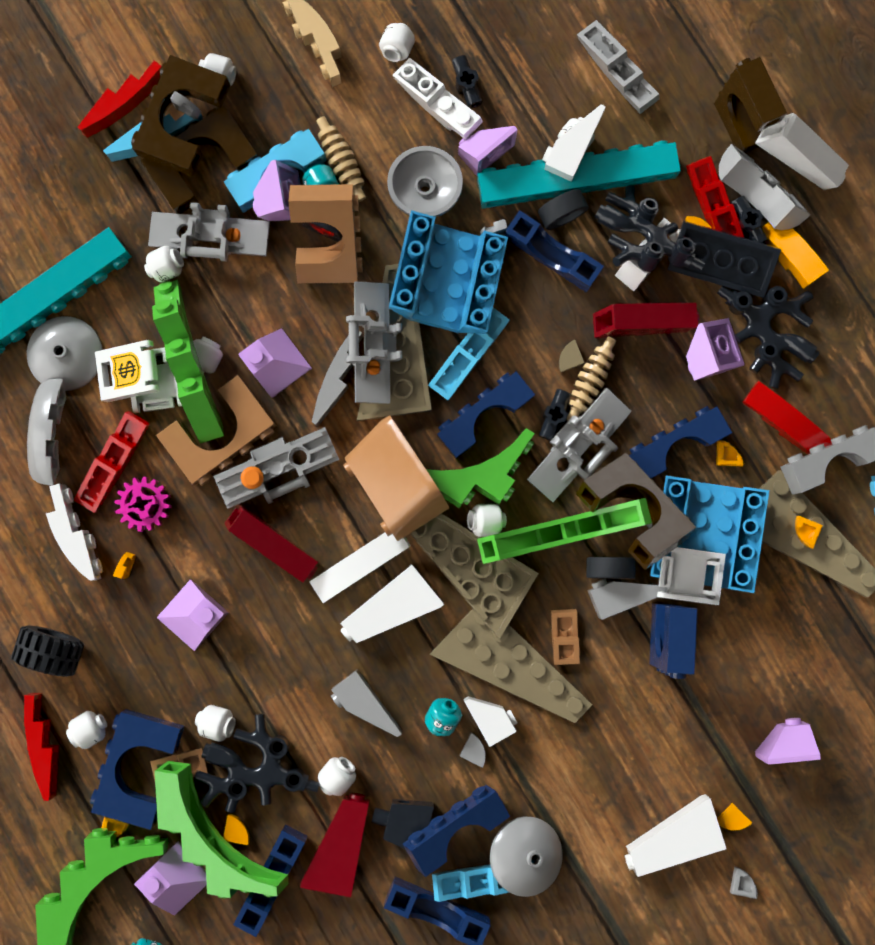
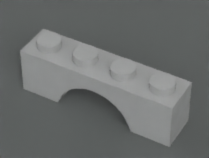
M867 425L852 430L854 435L848 438L844 434L831 439L832 444L827 447L823 443L810 448L811 454L803 457L802 453L788 458L789 463L781 466V470L792 495L803 493L825 483L827 465L836 455L848 458L856 466L875 461V427L868 429Z

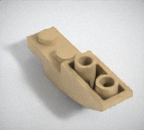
M286 0L282 2L287 16H293L295 24H292L297 39L302 38L305 46L310 44L316 58L320 56L323 65H320V69L324 79H330L332 87L341 84L340 73L334 61L341 58L340 47L328 25L306 1Z

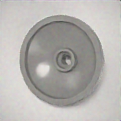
M419 146L403 152L395 159L390 167L387 183L392 201L402 212L410 216L412 210L438 217L448 212L457 203L462 192L463 178L458 163L450 154L436 147ZM426 186L429 188V191L423 192L421 188Z
M68 316L56 317L44 322L32 334L27 346V362L32 374L40 383L49 379H63L65 391H72L85 386L96 376L95 352L103 350L102 344L94 329L84 321ZM59 347H63L64 350L61 355L56 353Z
M525 816L509 821L496 834L490 850V865L496 881L506 891L517 896H534L545 891L555 881L561 869L563 854L560 839L555 830L541 819ZM533 855H536V861L532 863L531 858Z

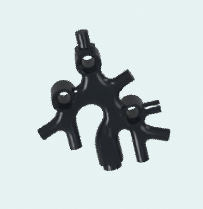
M632 185L625 187V198L609 191L605 201L626 211L630 216H626L608 204L606 206L601 204L594 218L598 220V223L617 232H638L647 239L645 245L639 246L612 233L608 243L622 251L612 260L615 266L619 267L627 261L637 260V264L642 270L652 272L658 266L663 255H667L670 263L675 267L688 268L690 265L699 271L702 270L706 262L695 257V244L690 238L684 237L677 240L676 243L669 238L670 235L678 231L676 223L672 222L666 227H658L652 223L659 210L658 203L654 198H646L638 204L635 199V187Z
M721 286L717 294L726 300L725 304L728 305L729 310L733 314L742 315L747 321L746 328L734 335L737 342L741 343L750 337H756L761 342V345L755 349V360L749 367V370L758 374L763 365H770L772 372L769 388L779 389L783 374L789 375L798 382L804 374L785 361L781 353L787 350L804 363L808 362L811 364L820 352L817 350V346L802 336L776 333L771 327V321L776 315L784 313L808 328L813 319L801 311V306L813 299L812 293L807 290L795 298H788L787 291L783 287L775 286L766 292L763 304L757 306L753 304V299L749 293L737 292L736 290L731 292L726 287ZM774 294L779 296V300L775 299ZM739 299H742L745 305H741ZM766 348L771 351V355L766 353Z
M255 714L256 729L254 732H247L237 728L233 737L260 748L263 754V761L260 766L249 768L243 763L236 752L228 747L212 742L211 744H205L201 758L205 759L207 763L227 769L229 772L228 776L220 778L197 770L194 777L195 781L209 786V791L200 800L204 807L208 808L216 797L225 793L228 796L225 810L231 813H235L239 800L247 794L249 786H255L259 789L261 805H270L271 788L275 785H284L287 790L292 792L298 790L304 792L307 789L317 793L320 783L308 779L309 775H306L300 768L294 767L287 770L281 765V758L289 750V741L285 736L276 735L271 737L268 734L265 714ZM280 742L283 745V749L278 750L275 747V743ZM291 775H297L299 781L294 782L291 779ZM235 784H240L242 790L238 791L235 788Z

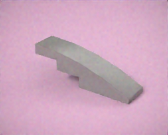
M597 20L577 34V38L592 59L639 114L660 99L659 93L644 79L643 72L628 58L627 50Z
M359 331L360 342L363 338V333L361 331ZM349 335L334 357L318 394L312 423L317 427L348 390L347 384L342 380L353 367V364L346 363V357L349 356Z

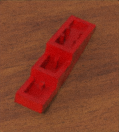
M153 61L139 80L130 74L116 94L107 88L77 128L84 136L89 138L127 115L151 94L154 85H158L161 77V65Z
M708 156L686 165L706 222L712 229L744 238L734 205L729 202L724 184L718 178L712 157Z
M760 381L755 383L742 402L762 416L761 419L778 430L779 435L806 454H811L809 449L824 443V446L827 447L832 444L831 438L817 425Z
M130 411L124 413L115 433L109 436L100 456L94 459L74 498L75 502L93 513L98 511L130 461L150 423Z
M30 693L24 695V726L27 750L44 801H50L56 797L59 745H49L51 719H40L42 693Z

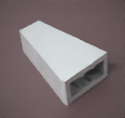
M794 113L786 115L781 122L762 130L755 143L823 190L836 188L845 179V172L849 165Z
M411 565L340 623L343 626L341 632L348 641L354 640L358 643L442 607L444 603L416 568Z
M706 794L699 796L627 845L628 854L624 856L629 871L634 870L637 877L725 850L726 846L711 799Z

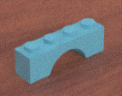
M309 129L304 132L302 130L296 132L291 136V140L285 144L275 145L270 149L269 154L262 158H254L249 162L248 167L241 171L235 170L227 176V180L224 183L243 213L253 207V191L272 160L280 161L304 173L311 165H321L327 161L325 153Z

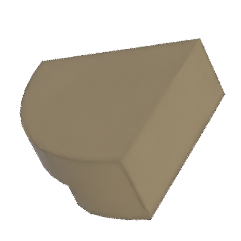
M576 340L567 344L561 352L559 358L560 373L584 364Z

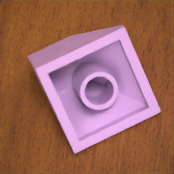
M509 126L477 131L466 140L464 138L461 139L458 155L473 173L478 176V173H482L483 169L488 168L515 145L517 128Z
M272 160L253 191V209L257 217L267 221L290 220L289 190L290 185H301L298 170L277 160Z
M729 318L698 324L686 356L688 369L694 380L707 378L744 366Z
M282 328L256 340L238 354L271 398L312 369Z
M190 579L157 618L195 651L229 612Z
M787 718L785 723L777 724L755 751L756 757L768 765L821 760L810 724L801 721V718Z
M178 841L134 885L152 904L175 916L207 885L206 870L202 866L183 862L182 844Z

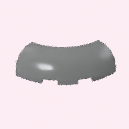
M732 144L727 148L719 164V177L721 181L741 196H745L747 201L757 210L761 211L773 228L778 230L792 229L810 216V213L793 194L790 195L781 187V183L767 170L764 172L754 163L750 156Z
M49 379L40 384L33 399L28 424L27 460L29 474L36 482L52 486L60 470L59 441L54 440L56 435V424H60L66 401L63 379Z

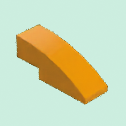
M769 222L762 226L768 237L765 243L781 249L778 258L779 262L785 270L789 269L803 289L829 271L820 257L793 228L778 230L773 228Z

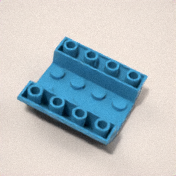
M411 210L389 309L410 321L456 333L487 334L508 237L485 230L480 236L448 228L434 224L436 218L434 216Z
M666 476L663 492L696 526L689 538L678 547L726 554L721 588L754 593L770 490L749 487L736 488ZM662 558L652 565L650 576L660 578ZM707 564L705 586H712L714 565Z

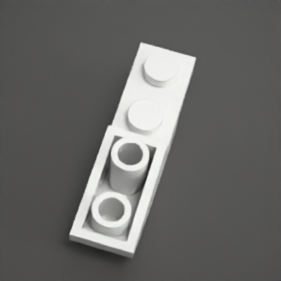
M411 58L393 74L394 79L430 115L449 131L454 130L465 140L482 123V119L478 114L449 93L443 83Z
M63 484L49 486L56 511L47 513L46 516L58 545L72 565L90 581L101 579L100 573L103 572L99 558L96 559L95 538L92 534H89L88 530L78 531L77 527H80V521L77 513H73L71 503H73L74 499L70 488Z

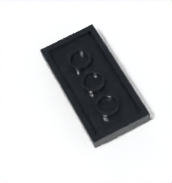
M683 220L677 240L684 237L690 238L695 244V257L706 263L702 270L699 271L690 265L688 268H679L669 262L668 270L759 297H765L781 252L780 248Z

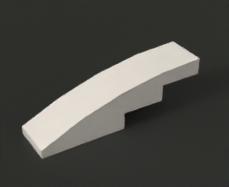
M383 533L311 580L310 584L322 603H324L411 545L406 537L397 541L393 534L388 537L386 533Z

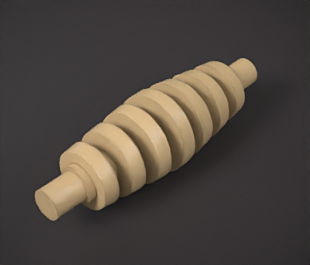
M325 116L318 118L316 122L321 129L318 137L320 141H323L321 145L323 150H326L325 157L329 160V166L333 169L335 176L339 177L338 180L342 185L353 184V194L358 195L359 202L366 199L362 190L364 181L363 178H359L361 172L359 168H356L358 164L356 159H353V151L349 150L350 147L347 142H343L344 138L342 135L337 134L338 129L336 126L329 125Z
M607 337L603 346H597L594 352L598 356L591 355L588 359L593 365L585 363L583 369L588 373L579 372L578 378L584 382H575L574 386L580 392L572 390L571 396L576 400H569L568 406L571 410L566 420H569L572 416L578 417L579 414L585 413L588 408L584 404L592 405L594 402L589 395L597 397L600 393L596 388L602 389L605 384L599 378L607 379L608 373L603 369L610 370L611 363L607 360L613 361L615 355L612 353V349L616 343L615 339Z

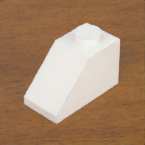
M469 696L464 698L465 704L489 747L516 732L514 725L517 724V721L511 710L506 712L503 706Z

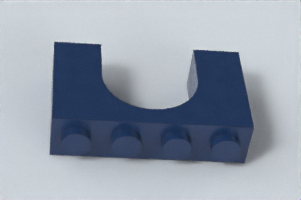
M652 603L649 664L656 667V671H661V673H665L670 678L686 679V674H694L696 608Z
M128 709L122 711L120 715L117 714L112 729L115 730L113 740L109 739L105 749V754L108 757L106 763L101 765L97 778L100 779V784L91 796L90 804H93L91 813L151 830L156 825L158 819L156 798L135 792L126 785L121 775L122 759L130 748L145 746L174 754L178 751L185 726Z

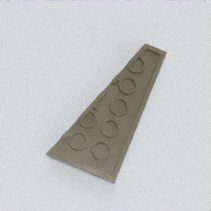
M398 264L385 266L382 283L389 284V303ZM389 309L390 325L402 323V332L396 335V351H402L403 359L397 362H390V404L360 403L357 421L385 418L389 415L392 417L431 411L419 323L410 321Z
M778 470L759 488L770 490L762 542L794 560L813 568L820 574L826 575L863 597L868 598L875 591V568L803 493L792 495L781 470ZM796 516H801L823 525L814 549L806 547L799 540L795 530Z
M443 514L436 516L410 533L495 636L500 639L539 573L513 557L483 564L477 541L480 537Z
M473 608L430 653V655L573 723H576L592 706L574 686L509 624L501 638L498 639Z

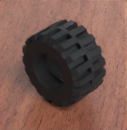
M22 626L11 659L25 668L44 674L61 677L73 676L76 673L84 643L74 636L39 626Z

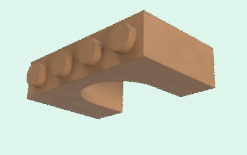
M353 184L290 185L288 202L291 223H326L339 230L343 236L338 243L329 247L297 248L295 262L297 284L358 282V272H363L362 257L357 255L358 252H361V237H356V232H360V216H355V211H359V197L353 194Z
M239 375L218 389L237 419L235 437L226 447L215 451L202 449L197 445L183 424L177 420L156 435L193 485L200 484L202 486L213 478L212 474L219 468L221 471L228 468L234 463L232 460L238 454L243 456L254 448L253 443L260 438L262 441L269 438L274 433L273 429L277 426Z

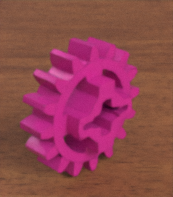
M143 477L141 483L138 478H133V485L125 482L124 487L126 490H118L117 492L122 496L121 500H115L114 502L120 505V509L115 511L116 514H123L120 522L126 523L129 521L128 528L134 529L137 525V529L140 532L144 531L145 526L149 531L154 530V523L162 526L161 517H169L165 513V509L172 508V505L166 504V500L171 498V496L163 494L166 487L163 485L157 487L158 480L155 479L149 484L148 477ZM144 487L150 488L156 495H148ZM133 493V497L130 503H128L129 496ZM142 500L152 501L144 506L145 510L143 508H135L142 503ZM159 505L158 511L154 516L153 512L156 506ZM130 514H139L142 521L134 519Z

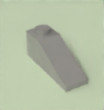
M602 579L592 583L593 588L587 591L598 618L602 620L657 598L658 591L666 592L667 588L650 584L607 582L606 579Z
M358 669L331 689L334 693L331 697L339 708L343 706L346 711L396 737L402 734L399 725Z

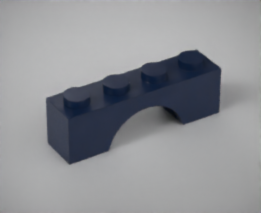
M520 210L505 231L504 236L508 237L507 241L586 293L604 267L584 252L574 251L556 241L543 229L540 223Z
M517 371L512 375L509 372L504 374L497 380L499 385L492 391L490 388L484 390L477 396L479 399L477 403L473 406L468 403L457 412L460 415L453 422L448 419L438 427L440 432L437 434V437L455 459L475 445L474 423L483 412L492 408H504L515 413L534 398V392Z
M708 406L695 412L697 418L690 422L685 418L673 425L675 430L666 434L665 430L651 437L653 442L647 446H644L642 442L629 449L631 452L629 456L649 478L660 474L666 470V455L675 441L679 439H692L707 447L732 433L718 407L711 410Z
M488 785L481 786L475 789L472 795L464 801L455 803L451 810L443 816H437L432 819L430 825L423 830L412 833L408 840L403 843V846L416 869L427 877L447 862V846L456 831L467 825H479L491 831L508 819L510 815L497 791Z
M285 824L263 867L289 874L308 836ZM250 892L233 925L257 937L276 896L266 897L263 894Z
M396 876L385 899L384 909L407 919L417 918L435 924L449 932L456 940L468 945H483L490 928L489 916L451 900L435 901L433 892Z

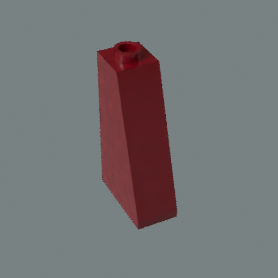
M696 303L612 304L593 313L594 337L607 338L688 332L698 327L700 315Z
M238 504L224 524L229 532L302 583H304L306 578L311 579L317 571L318 567L316 565L318 561L243 505Z
M352 792L350 796H344L303 876L300 888L351 897L370 801L365 799V795Z

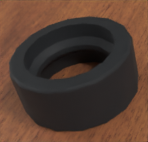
M576 189L548 201L538 210V214L545 228L551 230L577 219L588 210L589 206L581 190Z
M588 557L587 578L635 579V558Z

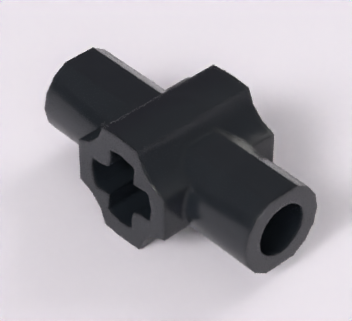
M465 55L458 56L452 60L457 76L456 90L458 94H463L467 107L470 109L476 108L483 102L478 90L479 77L477 71L470 68ZM466 79H467L468 83H471V84H470V85H467V83H466V82H463V80H466Z
M745 196L732 201L730 204L734 205L742 232L750 240L760 243L767 241L768 237L761 226V219L763 218L761 211L752 209ZM745 219H747V220L751 219V220L753 221V223H752V224H751V223L747 224V223L745 222Z
M561 389L556 390L551 405L547 406L542 417L545 418L539 434L540 437L551 441L556 436L559 425L563 424L567 418L568 413L565 410L571 393ZM554 409H557L561 419L551 420L552 415L549 414V411L553 412Z

